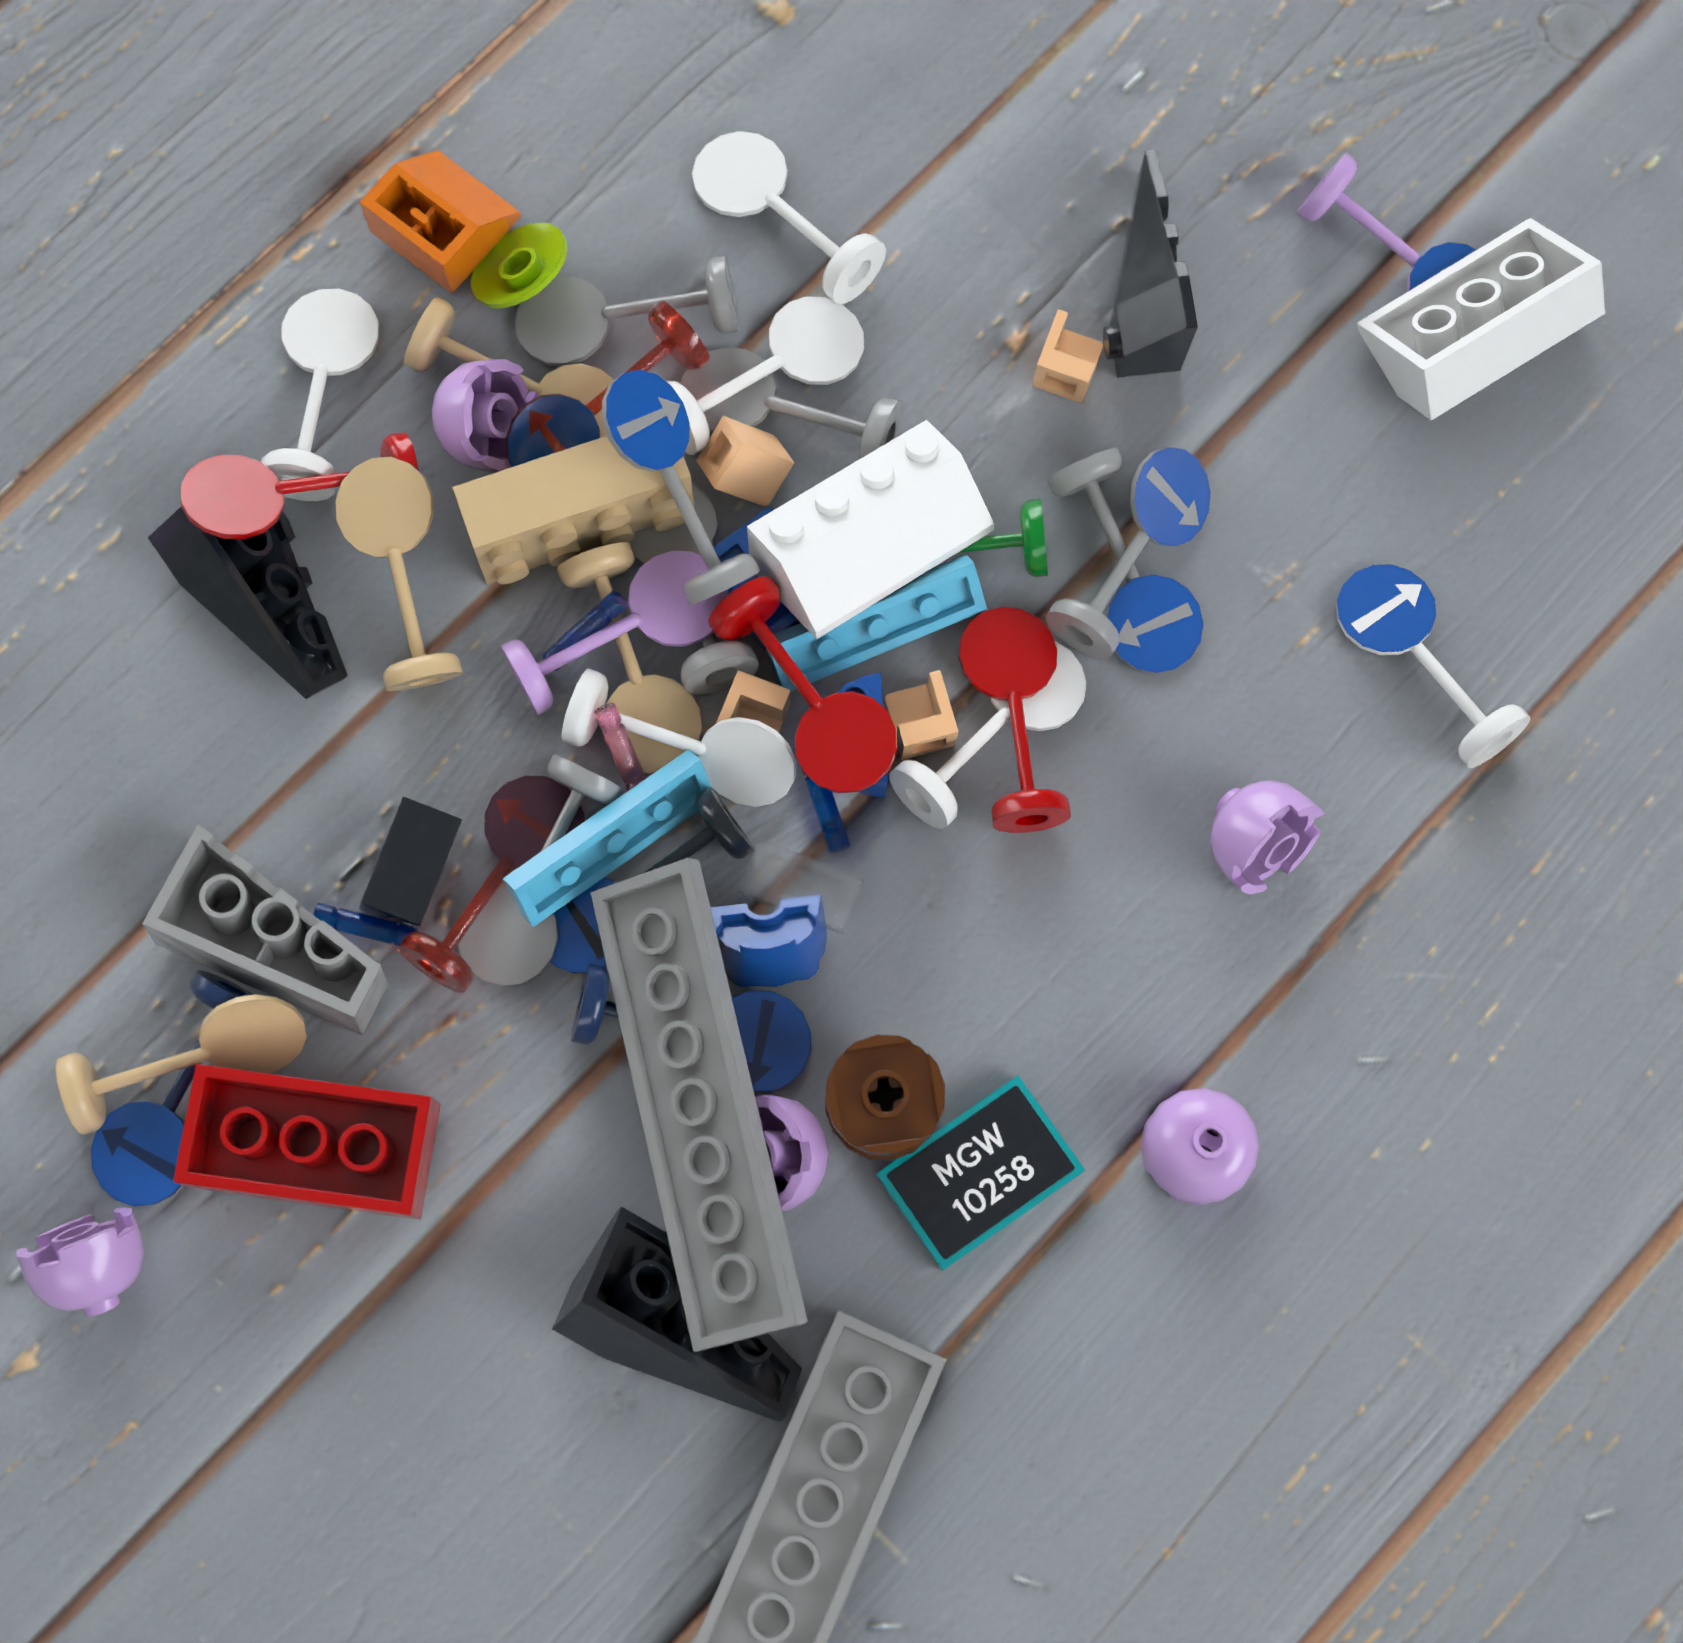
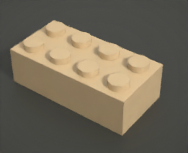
M607 436L452 487L487 584L498 581L499 584L513 583L525 578L531 569L549 563L552 566H559L569 558L602 545L619 542L629 543L635 538L633 532L653 525L657 531H668L685 523L660 470L650 472L635 468L619 456ZM683 456L673 466L694 507L691 475Z

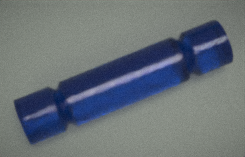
M612 590L600 601V604L595 605L560 637L557 643L549 647L542 654V659L545 660L604 629L612 621V618H616L628 607L624 597L619 592Z
M803 772V775L806 776L805 781L822 832L826 833L824 838L829 853H836L849 848L851 845L846 830L842 828L844 824L833 791L819 787Z
M320 902L317 903L313 913L320 921H325L337 931L387 944L394 943L395 946L413 950L418 937L417 927L402 923L397 925L394 921L343 908L337 910L335 906Z

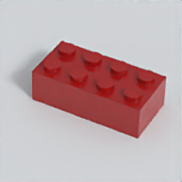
M196 1064L173 1182L189 1188L421 1220L441 1104L432 1096Z

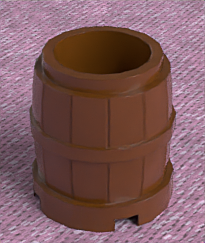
M876 1034L854 1042L836 1060L827 1078L825 1113L832 1133L848 1150L870 1160L892 1161L915 1152L930 1138L944 1110L945 1083L937 1062L929 1053L926 1054L921 1047L900 1035ZM888 1079L891 1088H901L902 1099L893 1102V1111L882 1112L878 1103L869 1102L868 1093L874 1092L877 1089V1080Z

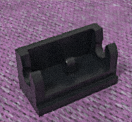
M403 796L360 902L359 909L413 928L414 925L420 927L462 819Z

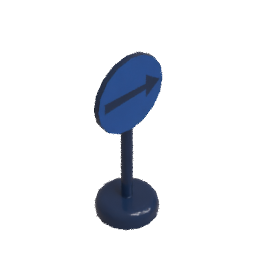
M590 963L587 966L573 1023L572 1042L581 1044L592 1043L598 1034L603 1015L618 1018L615 1002L606 1001L610 977L605 967ZM750 990L732 997L753 1091L772 1092L789 1085L804 1070L811 1053V1031L803 1012L789 998L773 991Z
M197 970L190 983V990L193 995L212 1009L233 998L254 995L229 980L203 970ZM199 1038L192 1050L201 1047ZM196 1064L181 1069L163 1104L153 1101L127 1103L110 1112L106 1117L105 1123L96 1131L91 1146L92 1169L100 1187L115 1200L131 1206L154 1205L173 1196L182 1186L174 1183L173 1180L185 1121L175 1111L193 1080Z

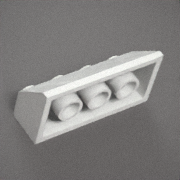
M1529 218L1357 322L1358 331L1397 396L1428 419L1433 420L1604 315L1602 262Z
M927 420L747 526L749 554L754 557L760 568L756 575L758 577L769 576L775 581L781 591V602L816 640L994 531V522L961 453Z

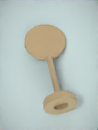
M436 297L424 311L411 336L404 357V365L419 372L426 371L433 365L442 349L468 363L488 360L490 358L448 337L453 326L455 310L447 301ZM585 364L563 365L546 374L540 383L520 374L525 381L528 391H537L539 399L545 396L564 395L582 402L593 412L600 428V438L607 436L602 422V399L608 385L614 379L603 370ZM541 413L540 432L555 453L565 450L563 445L545 425L553 416Z
M393 457L371 458L355 466L341 482L335 500L336 520L344 538L358 551L377 558L388 557L412 658L392 664L384 671L383 680L387 691L409 690L459 677L464 673L461 661L455 654H425L402 554L414 549L428 533L434 516L431 489L426 478L410 463Z
M628 542L613 543L588 550L567 559L557 567L561 582L569 588H582L596 584L610 625L623 619L609 580L628 571L633 565L635 557L632 547ZM626 632L615 638L629 681L618 686L606 702L605 708L699 741L702 731L700 708L692 694L688 693L684 686L674 679L656 674L643 676L628 633ZM602 722L604 741L616 760L630 770L650 775L685 752L682 749Z
M257 994L236 997L216 1006L203 1020L199 1032L200 1048L99 1079L90 1060L81 1053L74 1052L60 1056L56 1062V1077L60 1097L65 1111L77 1132L82 1135L99 1130L105 1123L107 1109L104 1093L207 1060L212 1066L268 1074L289 1065L302 1052L307 1038L304 1018L292 1004L277 997Z

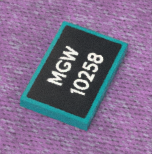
M1017 1075L932 1134L915 1152L896 1159L877 1172L876 1177L940 1270L944 1271L1086 1170L1020 1076Z

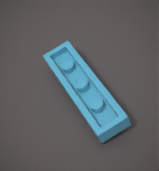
M966 554L930 569L817 640L802 623L777 632L774 635L809 682L812 683L987 610L975 564ZM767 650L779 686L791 691L796 690L797 688Z
M689 749L504 877L503 880L521 916L532 927L536 926L698 811L695 805L697 795L706 788L711 787L701 760Z

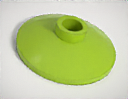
M545 222L527 224L504 235L474 269L471 277L472 293L482 305L490 308L511 307L540 293L562 268L568 252L566 237L557 226Z

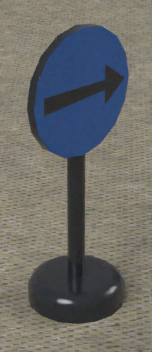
M708 787L700 792L695 799L696 808L708 827L643 873L689 858L715 839L735 859L745 858L754 852L755 849L723 801L711 787ZM605 877L554 912L557 919L559 936L554 958L551 960L554 966L574 974L585 973L589 963L607 967L590 892L615 884L612 880Z

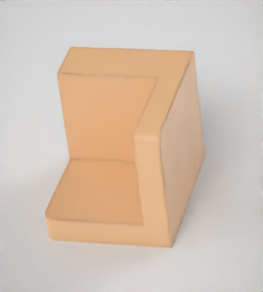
M1058 309L1040 355L1032 386L1083 404L1101 355L1103 344L1098 340L1064 329L1068 312Z
M722 416L710 436L707 446L696 460L714 489L761 506H768L794 465V461L776 436L726 416Z
M738 670L716 723L721 720L741 717L758 720L779 733L791 704V690Z
M940 670L928 674L927 684L886 695L885 705L897 730V746L901 760L955 746L959 731Z

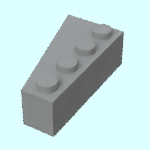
M199 823L142 923L156 945L360 1035H363L388 987V982L379 963L325 921H320L301 906L297 899L284 889H279L256 871L252 864L239 854H234L216 840L215 836Z

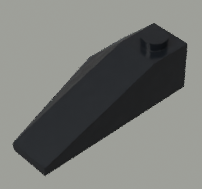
M1149 150L1144 153L1136 183L1110 326L1103 329L1105 357L1107 360L1114 359L1117 378L1181 371L1198 328L1186 261L1177 262L1176 245H1178L1179 240L1175 223L1164 224V221L1168 218L1169 203L1156 150Z
M180 507L148 536V539L178 583L306 700L348 677L327 619L314 609L307 590L313 582L307 567H299L290 545V542L295 538V534L284 512L282 511L277 523L262 534L246 539H223L203 532L189 521L182 507Z
M622 1206L616 1211L572 1281L552 1328L557 1333L604 1359L778 1422L786 1418L802 1371L798 1363L768 1333L694 1352L667 1232Z

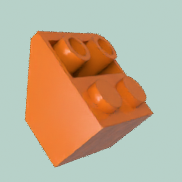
M439 150L396 162L359 202L370 232L451 294L454 293L521 218L520 211Z

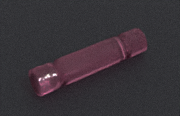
M608 703L597 708L594 713L600 728L604 729L603 735L622 780L626 783L625 787L628 792L645 780L646 777H643L644 771L626 728L621 723L622 719L616 704Z

